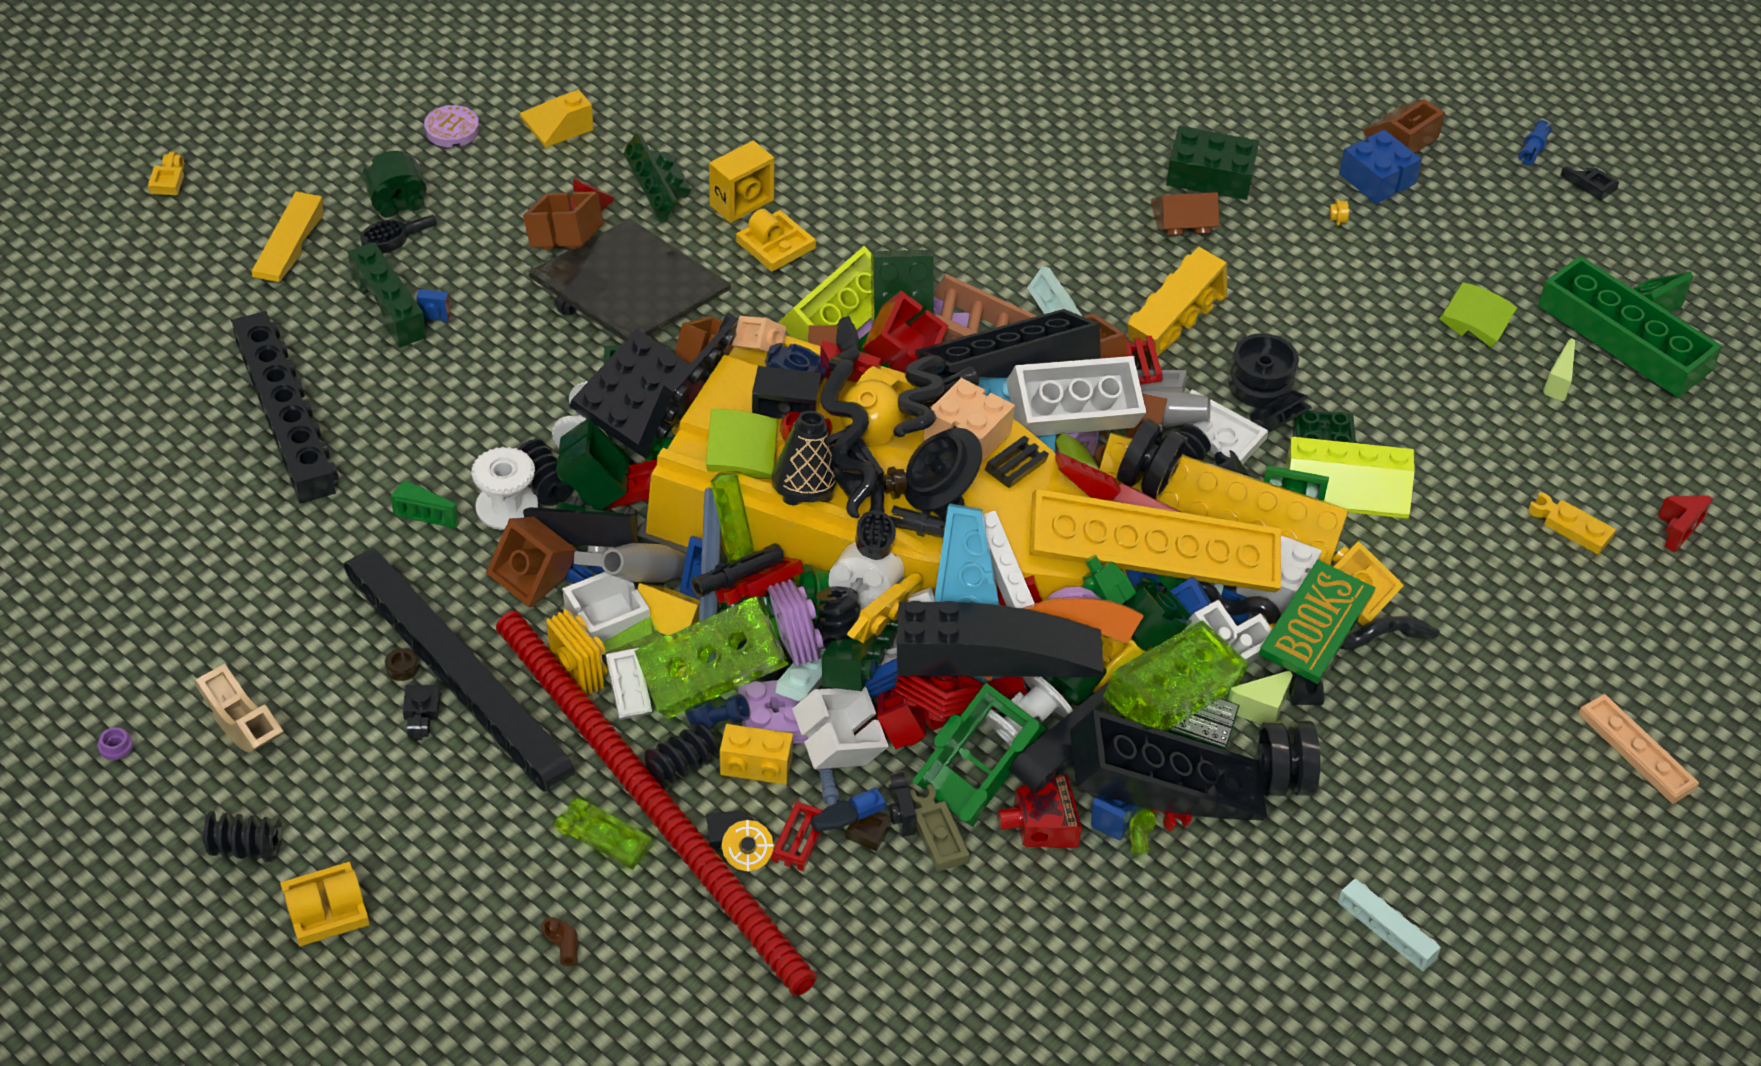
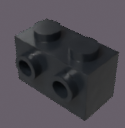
M758 366L752 391V413L783 419L788 412H818L821 397V373Z

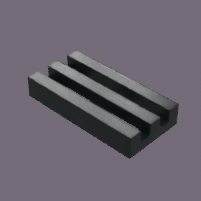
M1024 435L989 460L984 470L1002 484L1011 488L1045 463L1049 453L1045 450L1039 453L1037 451L1039 446L1035 443L1032 445L1027 444L1029 438ZM1028 457L1032 458L1029 462L1020 467L1014 473H1012L1008 477L1005 476L1006 473H1008L1010 470H1014L1016 467L1019 466L1021 462L1026 460Z

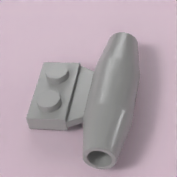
M1137 370L1138 377H1144L1142 370ZM1149 370L1150 376L1154 375V371ZM1162 370L1163 381L1140 385L1143 394L1167 398L1163 427H1174L1210 420V397L1184 392L1187 383L1186 370Z
M629 543L618 547L588 546V552L575 551L574 564L600 566L607 574L629 582L663 583L682 577L687 554L663 544Z

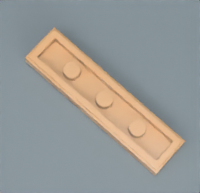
M1605 693L1580 708L1578 715L1669 802L1674 804L1697 789L1699 782Z

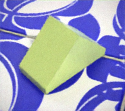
M1289 670L1231 687L1228 701L1240 705L1237 713L1239 717L1259 724L1277 721L1288 696L1293 675Z

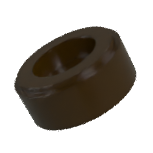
M407 648L391 651L385 659L387 675L396 681H406L413 678L419 671L417 654Z

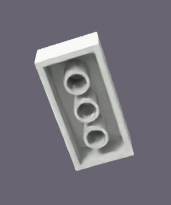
M1134 356L1015 365L1006 380L1010 402L1015 405L1014 419L1035 436L1062 434V432L1067 434L1135 428L1146 414Z

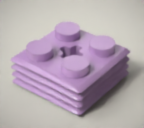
M791 579L787 583L782 581L781 585L778 583L775 586L770 585L768 591L780 639L793 663L799 667L801 663L805 665L807 661L812 663L813 659L818 661L820 658L818 649L823 648L824 645L818 628L815 629L812 619L817 618L812 600L807 599L804 587L797 588Z
M778 680L754 681L738 685V694H742L746 698L750 708L749 719L742 721V726L793 733V744L804 743L808 739V736L801 735L792 710L799 701L775 693Z

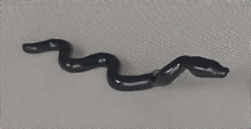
M847 316L841 318L838 323L836 344L841 353L829 360L828 368L832 373L824 386L821 404L830 415L851 418L853 420L850 428L833 445L832 457L834 466L842 472L863 476L860 485L850 496L846 506L849 516L859 518L858 508L869 493L874 490L878 479V470L869 461L848 456L851 447L866 433L869 426L868 412L860 404L838 401L839 393L854 370V362L859 357L858 333L850 317Z
M930 355L918 359L906 367V380L911 385L919 388L904 391L898 397L900 412L914 417V419L897 424L893 430L895 437L901 438L906 434L925 430L933 425L937 419L934 410L920 403L932 402L943 396L946 384L942 379L950 375V372L944 370L946 362L943 358Z
M1199 581L1211 603L1219 600L1229 615L1237 616L1248 612H1259L1267 618L1269 624H1276L1281 617L1276 604L1267 598L1253 596L1237 601H1228L1220 595L1216 587L1211 583ZM1383 616L1373 619L1357 631L1349 633L1340 649L1354 650L1366 645L1382 634L1397 630L1407 637L1435 639L1440 634V631L1431 627L1425 621L1408 616Z

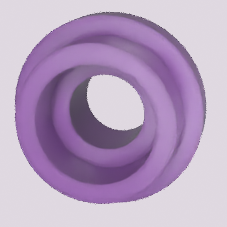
M109 728L99 738L97 744L98 751L102 757L108 760L124 758L133 748L132 737L122 728Z

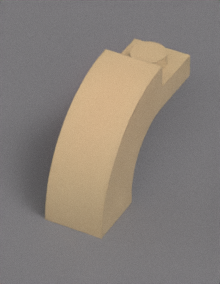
M225 663L195 680V686L212 709V716L226 735L243 751L251 753L283 734L284 731L267 706L264 704L258 707L250 700Z

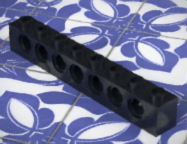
M266 311L231 320L235 342L299 504L336 494L334 481L339 480L334 462L328 463L327 459H330L327 444L325 441H319V438H322L318 422L317 420L311 421L310 418H313L310 403L308 400H302L305 397L303 386L300 380H294L297 375L292 360L286 361V358H289L284 340L278 341L281 337L276 321L271 322Z

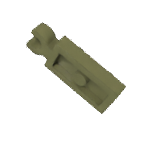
M931 784L926 785L927 797L925 798L918 797L915 790L911 789L910 794L916 811V828L936 872L969 863L970 854L945 801L935 804L936 791Z

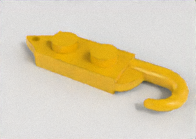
M915 572L907 576L899 584L895 583L861 610L857 622L847 635L862 643L874 634L876 636L879 635L889 621H896L898 619L899 602H908L911 594L920 591L923 584V576Z

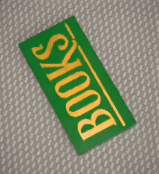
M1317 560L1261 646L1259 655L1318 684L1374 595L1376 587Z

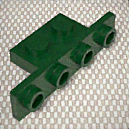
M635 133L631 141L626 145L624 156L659 221L666 222L677 204L675 196L686 198L691 188L678 167L674 156L664 151L660 153L649 150L642 135Z

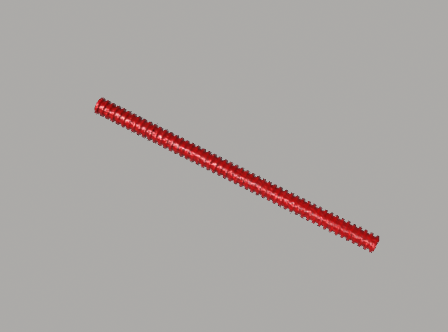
M518 611L504 614L496 624V631L507 642L508 646L512 648L517 657L523 661V664L533 674L534 678L539 681V684L550 695L551 699L555 701V704L561 708V711L572 722V725L583 736L585 741L589 743V746L606 763V767L617 777V780L629 792V795L635 799L636 804L652 820L653 825L664 835L666 841L670 842V846L682 857L683 862L694 872L696 878L706 887V890L713 896V899L719 902V906L725 910L726 915L737 925L738 930L744 933V937L750 941L751 946L756 949L760 956H763L764 962L769 964V968L773 972H776L777 978L782 980V984L786 988H789L790 994L798 996L810 990L817 979V974L810 970L809 964L804 962V958L800 954H797V950L794 946H791V942L778 930L777 925L772 923V919L759 907L758 902L753 900V896L747 892L744 885L740 884V880L734 877V873L728 869L725 862H722V858L716 854V851L710 847L708 841L692 825V822L686 817L685 813L668 796L662 785L650 774V771L639 760V757L627 746V743L621 738L620 734L604 718V715L582 691V688L566 671L565 667L560 664L555 655L549 651V648L538 637L537 633L533 631Z

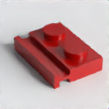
M657 459L629 465V471L626 475L628 477L627 493L607 506L606 509L626 506L643 500L648 501L651 474L657 466Z

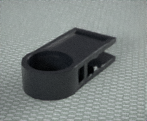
M1291 390L1250 414V421L1271 432L1312 409V407L1302 402L1308 398V395Z

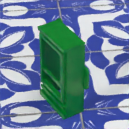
M985 683L961 716H951L934 739V743L937 746L936 750L912 782L925 791L926 785L931 784L936 791L935 798L939 802L945 801L948 809L954 812L962 821L973 827L978 821L979 815L1011 774L1009 768L1012 763L1047 728L989 684ZM995 706L1023 728L995 768L990 770L973 757L970 750L963 749V746L988 715L989 711ZM959 752L963 759H969L989 775L979 789L973 787L948 767Z

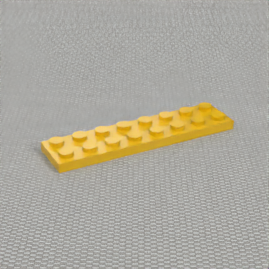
M1111 432L1099 470L1113 476L1117 480L1116 476L1119 466L1133 438ZM1182 455L1174 476L1157 499L1187 514L1280 528L1282 536L1322 550L1320 561L1328 563L1330 566L1333 561L1331 558L1335 555L1349 512L1347 508ZM1142 479L1137 484L1132 486L1133 488L1141 492Z
M1036 489L1032 494L1031 555L1085 563V560L1089 557L1097 555L1101 564L1113 562L1120 569L1184 579L1194 577L1198 581L1273 593L1281 589L1280 528Z

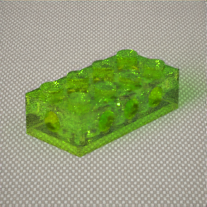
M756 596L634 651L656 709L668 719L684 712L695 704L716 698L789 665L766 607ZM747 639L746 645L737 650L738 644L742 640ZM716 653L715 659L712 662L707 663L708 657L711 654ZM686 666L685 672L677 677L679 669Z
M1202 620L1116 669L1103 697L1127 720L1166 732L1229 694L1232 687L1238 686L1249 663Z

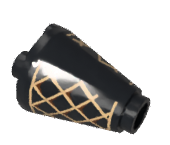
M815 411L800 413L771 475L773 488L783 496V501L786 504L799 505L801 502H829L833 498L837 481L828 428L824 416Z

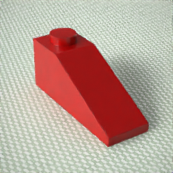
M893 688L878 695L877 719L895 750L903 746H913L923 737H926V720L921 707H912L905 704L903 697L895 693Z

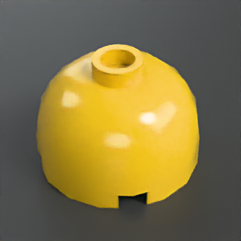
M866 380L859 382L851 387L842 398V401L860 404L868 412L869 426L861 438L867 446H877L892 440L891 436L894 435V427L905 421L906 415L900 412L898 408V393L892 386L883 381ZM841 417L844 429L852 424L853 420L851 418Z

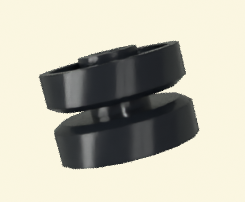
M1258 333L1244 337L1236 344L1233 352L1232 367L1228 379L1231 393L1244 404L1261 408L1293 390L1295 374L1299 363L1297 350L1282 337L1268 333Z
M1147 418L1130 442L1116 477L1118 481L1130 487L1142 479V493L1158 499L1180 464L1188 438L1172 431L1162 439V425Z
M1280 721L1263 722L1260 725L1257 743V760L1263 794L1265 796H1284L1290 786V789L1296 796L1314 795L1317 792L1320 779V747L1314 723L1312 721H1293L1287 730Z

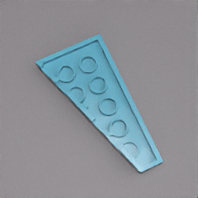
M955 504L948 505L935 592L936 602L954 601L1000 605L983 509ZM971 676L981 683L988 682L987 679L981 676ZM993 677L992 680L999 679L1002 677Z

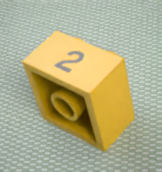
M752 140L709 162L710 206L728 222L732 223L774 200V157Z

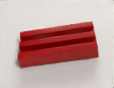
M1152 335L1146 336V341L1142 342L1140 337L1134 338V343H1129V340L1126 339L1127 356H1133L1132 351H1137L1144 376L1138 377L1140 385L1163 381L1162 370ZM1145 349H1148L1154 375L1150 376L1144 354Z
M796 801L771 854V861L778 863L779 860L784 861V866L790 868L794 864L797 865V870L804 872L822 831L815 832L812 829L801 855L797 856V853L809 829L811 820L823 810ZM801 812L806 813L789 852H785V846Z

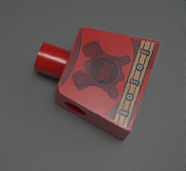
M1068 775L1055 777L1036 794L1026 786L1018 787L1015 790L1014 808L997 810L999 829L1018 828L1022 844L1025 847H1079L1082 827Z

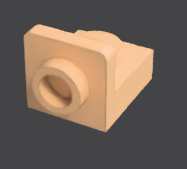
M739 316L736 328L737 335L733 340L732 346L739 349L768 353L771 346L784 342L786 326L768 318Z

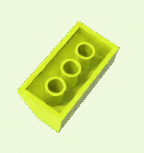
M865 246L779 321L780 324L786 326V331L791 337L808 342L809 325L838 326L839 320L847 316L850 317L856 330H858L872 317L871 252Z
M1291 437L1286 458V469L1328 476L1329 482L1324 499L1325 502L1349 509L1348 513L1409 519L1415 472L1414 449Z

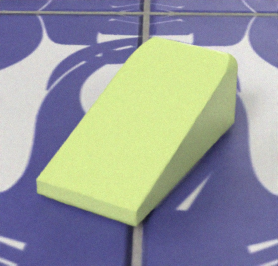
M1572 338L1568 340L1550 371L1543 391L1545 395L1559 401H1565L1572 381L1575 340Z

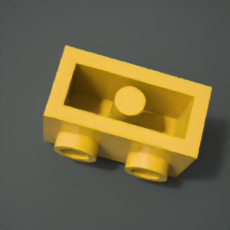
M726 724L720 747V775L787 785L793 758V733Z

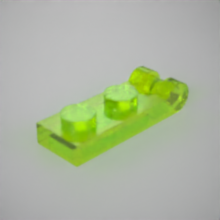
M575 797L568 805V811L565 814H560L553 822L554 827L561 834L575 837L632 870L653 846L652 837L579 797ZM584 819L582 823H580L578 820Z

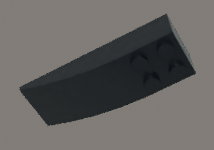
M1061 309L915 350V356L919 358L930 355L939 356L946 362L944 370L952 373H958L972 366L978 377L1007 378L1015 365L1101 358L1100 323L1066 309Z
M954 601L899 602L897 676L1103 677L1101 630L1066 618L1003 605Z
M1094 709L1070 729L1076 788L1132 805L1178 814L1237 820L1263 821L1267 818L1259 764L1256 759Z

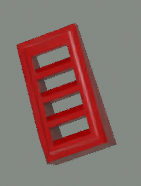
M1058 452L1055 455V461L1059 470L1091 498L1112 501L1120 493L1121 489L1113 476L1063 453Z

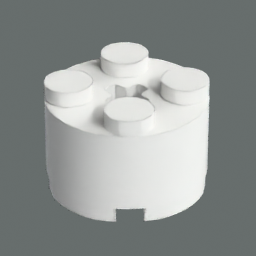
M854 541L844 549L830 570L829 587L842 586L854 589L858 592L859 600L857 603L861 611L895 583L899 584L903 580L904 566L898 555L895 557L892 552L880 560L865 557L858 551Z

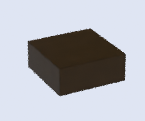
M877 812L863 819H857L856 822L848 826L846 839L877 852L892 827V818Z

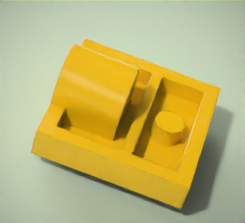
M766 209L757 210L751 216L748 227L736 233V242L771 272L816 248V239L781 210L773 214L769 213Z

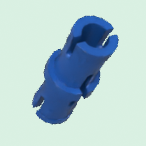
M1545 120L1538 121L1533 131L1526 136L1524 147L1518 156L1519 160H1522L1525 155L1522 161L1523 164H1533L1539 152L1544 150L1547 143L1546 139L1552 131L1551 124L1545 130L1549 122Z

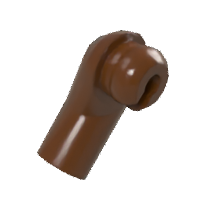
M548 917L543 921L541 931L550 942L560 948V963L564 966L577 964L578 934L576 930L562 920Z

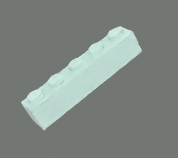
M1355 878L1341 890L1338 903L1422 972L1437 959L1441 949L1437 942L1420 931L1416 925L1405 919L1399 911L1390 907L1383 898L1374 894L1365 884Z

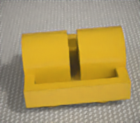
M350 862L280 882L299 947L370 925L358 880Z

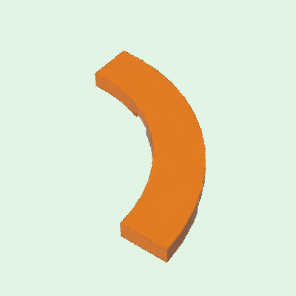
M1077 596L1045 600L1023 608L1066 618L1100 629L1102 635L1115 638L1125 644L1128 643L1144 616L1128 606L1110 600ZM981 676V677L987 679L988 681H991L992 678H993V677Z

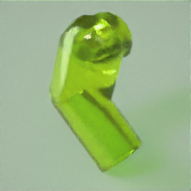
M1142 809L1129 822L1133 855L1149 853L1148 835L1156 825L1154 813L1150 810Z

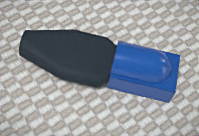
M875 787L849 798V801L843 800L828 806L811 820V825L815 832L840 829L856 822L857 819L860 820L884 810L886 801Z

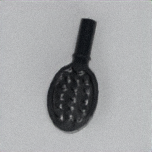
M432 214L411 222L408 221L406 224L396 220L374 223L361 233V245L364 246L375 242L383 254L394 251L405 244L407 235L437 225L436 218Z
M876 484L871 492L869 512L860 517L855 535L858 551L863 556L873 560H880L889 555L893 548L896 533L893 520L884 513L885 488L881 484Z

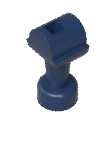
M742 694L729 697L726 705L714 707L711 700H706L687 708L685 714L690 726L694 723H700L710 731L717 723L726 719H730L735 723L748 720L750 708L746 698Z

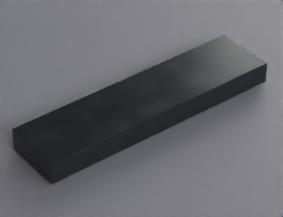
M535 507L523 510L524 517L537 518L569 544L618 547L629 543H638L635 514Z

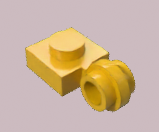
M172 151L169 154L163 155L162 166H154L148 183L150 194L178 195L184 178L183 155H178L177 152Z

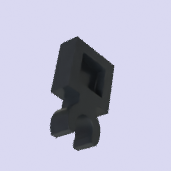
M892 773L889 775L891 780L889 790L894 801L893 804L889 805L892 824H898L901 837L915 835L916 811L909 787L906 785L904 773Z

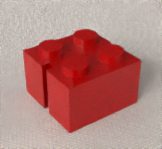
M900 291L882 305L862 349L869 355L881 358L882 364L889 362V369L905 373V369L909 364L921 359L915 356V350L941 343L949 325L928 310L907 325L905 322L920 312L923 306L903 291Z

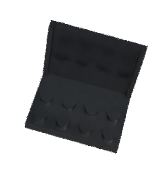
M728 312L717 335L691 364L639 329H636L572 398L569 407L586 419L589 418L599 428L646 459L687 412L722 357L728 355L729 352L725 348L727 349L732 344L737 335L733 330L738 318Z

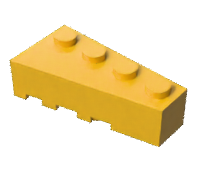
M1199 246L1191 255H1186L1174 274L1170 273L1164 280L1163 286L1147 298L1145 305L1139 312H1134L1127 323L1129 341L1134 343V338L1139 337L1141 342L1146 341V336L1152 335L1156 353L1159 356L1180 338L1183 327L1190 329L1196 324V319L1201 312L1208 314L1213 309L1214 305L1211 303L1216 299L1223 301L1227 297V262Z

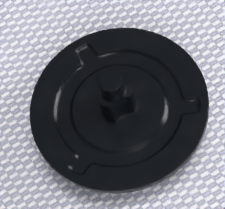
M952 428L925 440L915 450L907 465L905 473L907 494H905V498L908 503L917 510L931 512L940 510L961 497L973 483L982 462V446L978 437L968 429Z

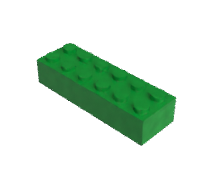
M1578 256L1544 283L1538 307L1677 398H1680L1713 371L1722 345L1584 257Z

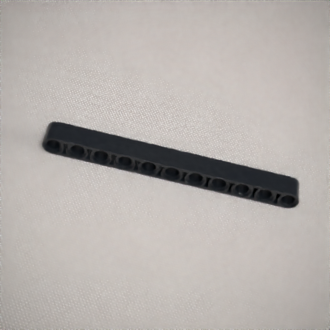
M372 547L344 562L345 572L352 584L541 791L547 792L575 774L573 764L566 753L375 548Z

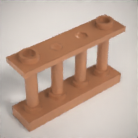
M948 274L944 275L934 290V297L944 301L941 315L936 314L935 316L949 325L941 343L978 333L981 319L996 325V327L1036 317V315ZM954 307L970 313L967 327L951 321Z

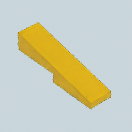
M295 191L253 267L252 277L275 282L282 280L301 256L302 242L323 217L322 196Z

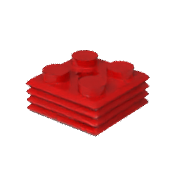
M896 676L898 681L894 683L897 687L893 688V690L903 697L905 704L912 707H921L928 712L927 716L930 719L944 722L950 716H961L984 684L971 676Z

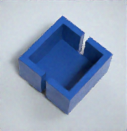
M1384 129L1366 138V142L1361 140L1344 149L1339 175L1377 204L1393 196L1395 191L1399 193L1416 184L1422 158Z

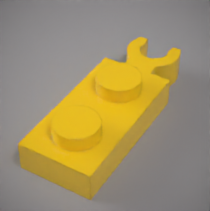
M1540 492L1536 503L1532 501L1528 509L1532 516L1546 518L1545 526L1597 555L1612 540L1616 531L1615 528L1564 500H1561L1558 504L1554 503L1551 497L1545 493Z

